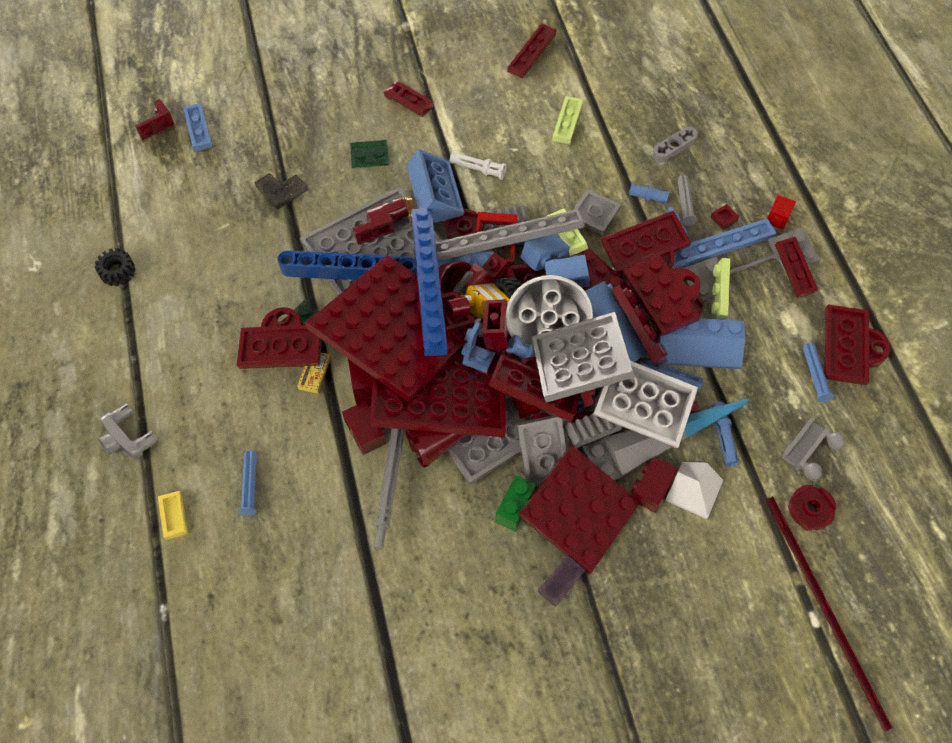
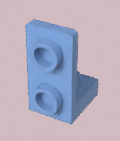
M476 322L473 329L469 328L465 336V341L468 342L465 343L461 353L464 355L463 365L487 373L495 353L475 346L480 323Z

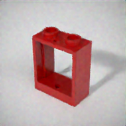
M478 212L476 233L483 231V224L505 226L518 223V215ZM516 243L510 244L509 258H503L510 265H514Z

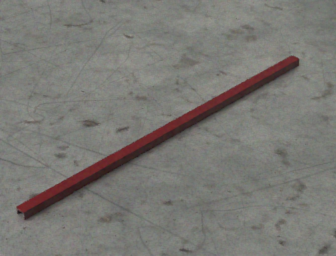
M773 496L766 498V502L883 731H889L893 727Z

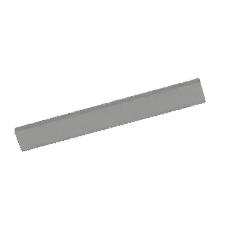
M579 209L435 242L437 261L585 227L584 220Z

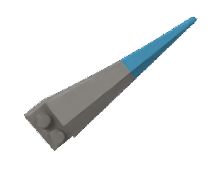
M749 399L689 414L680 442L748 403ZM629 430L603 437L600 441L584 446L582 452L589 460L617 482L673 446Z

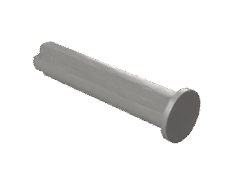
M680 175L678 177V187L683 214L681 222L685 226H691L697 222V217L694 215L689 177L687 175Z

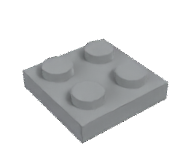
M587 189L573 210L579 209L584 220V228L603 236L619 212L621 204Z

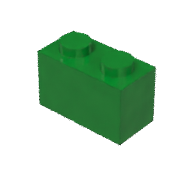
M515 475L496 512L495 523L516 532L522 520L518 514L535 493L536 484Z

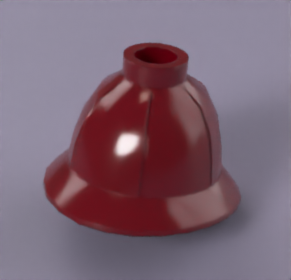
M463 261L440 265L438 271L441 292L444 294L450 293L456 286V283L463 278L472 266Z

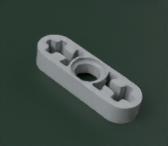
M685 127L654 147L653 159L656 162L663 163L687 149L696 142L697 130L693 127ZM676 142V143H678L680 146H679V147H673L670 143Z

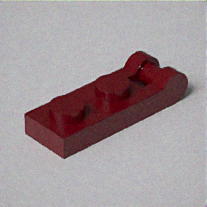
M395 81L391 88H387L384 91V96L388 100L396 101L421 117L434 107L432 100L399 81Z

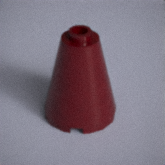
M405 429V435L411 450L417 456H420L416 459L423 468L428 467L467 435Z

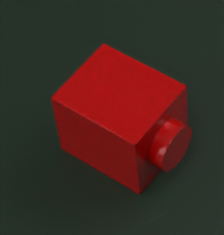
M777 195L767 217L773 227L784 230L796 201Z

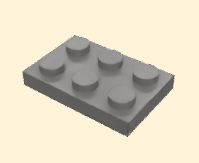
M556 415L516 423L525 479L536 484V487L541 485L566 451L562 419Z

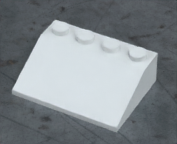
M630 361L635 377L602 386L593 415L678 448L698 387Z

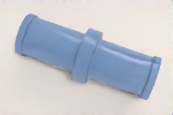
M631 184L629 196L632 195L645 198V201L654 200L666 204L669 192L652 189V186L644 187Z

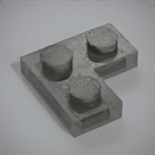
M271 173L254 182L256 188L277 210L308 191L307 185L296 174L281 184Z

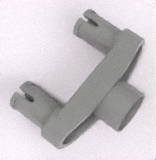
M127 403L113 412H108L100 417L107 434L98 440L109 455L120 449L128 457L135 460L142 455L143 451L157 443L158 439L151 430L135 441H131L125 435L118 424L134 414Z

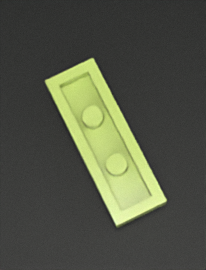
M565 97L552 141L565 144L571 143L583 105V99Z
M563 208L547 216L564 213L566 210ZM578 229L556 234L570 246L568 252L570 257L588 249L587 243Z
M722 258L718 264H715L713 269V276L716 277L712 288L715 302L712 304L711 312L714 314V319L724 320L728 316L730 259Z

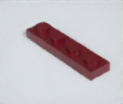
M541 23L509 64L507 72L523 79L555 37L556 29Z

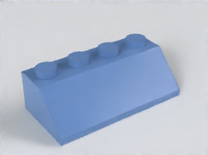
M418 149L407 163L417 208L431 209L432 219L435 223L462 216L464 210L450 162Z
M603 281L585 291L592 305L593 317L596 318L615 312L629 360L635 362L645 356L647 351L638 338L631 322L625 316L621 304L615 299V294L612 290L614 287L611 283L607 285Z
M700 318L699 321L664 336H661L657 330L658 343L663 344L668 353L666 356L668 361L664 365L741 369L745 346L744 321Z

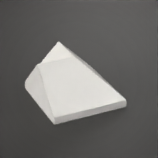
M682 462L665 501L708 519L723 479L708 463Z

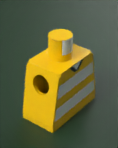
M493 283L470 285L467 287L466 295H462L466 296L470 303V312L475 317L482 319L484 318L485 300L506 299L507 305L510 300Z

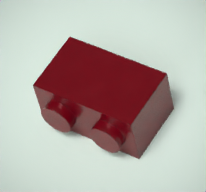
M506 299L485 300L482 335L486 350L508 349L509 331L506 321Z
M366 401L342 411L344 421L362 455L385 445V436L387 435L386 429L383 427H370L371 407L367 405Z
M654 457L651 463L647 461L641 472L644 474L641 481L637 479L631 488V491L634 492L633 497L640 502L641 506L655 513L679 469L657 457Z

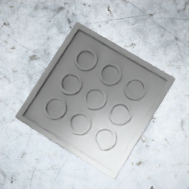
M615 312L532 336L546 403L635 377Z

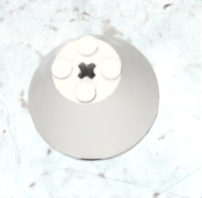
M554 275L537 277L521 285L511 296L506 309L507 328L511 337L518 335L527 344H533L532 336L593 318L592 305L586 292L574 281Z

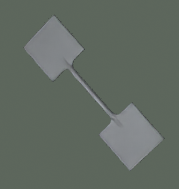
M799 228L767 240L773 250L772 256L731 269L730 274L773 259L779 261L786 273L775 244L778 241L795 236L807 265L820 261V258L804 230ZM716 257L684 267L698 276L701 284L699 296L702 301L715 297L712 294V288L716 279L713 276V269L715 264L719 263ZM686 280L688 286L694 284L692 281ZM729 282V292H731L733 288Z

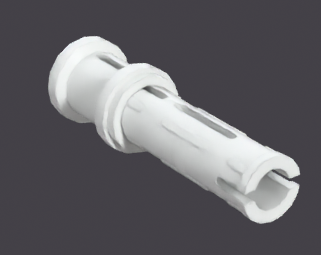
M452 152L450 156L451 164L478 170L485 176L489 174L498 177L499 180H502L505 176L506 163H495L491 159L484 161Z

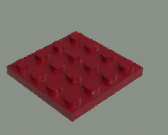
M571 445L518 516L587 574H590L640 502Z

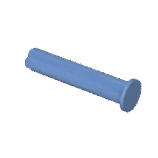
M806 343L803 346V351L817 391V402L830 401L834 398V394L829 390L815 344Z
M253 450L244 453L241 508L238 509V513L243 516H252L257 513V510L254 508L257 454Z

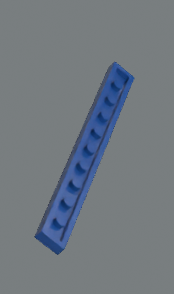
M424 208L412 209L424 355H447L432 210Z

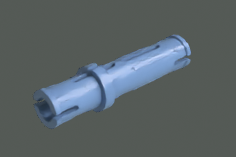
M713 403L711 405V408L725 405V403ZM726 415L714 422V428L717 429L725 465L731 467L738 465L740 462L731 433V420Z

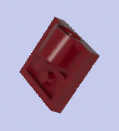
M456 291L442 294L446 335L473 328L475 322L470 315V303L467 297H459ZM418 300V303H417V307H418L419 311H420V300Z

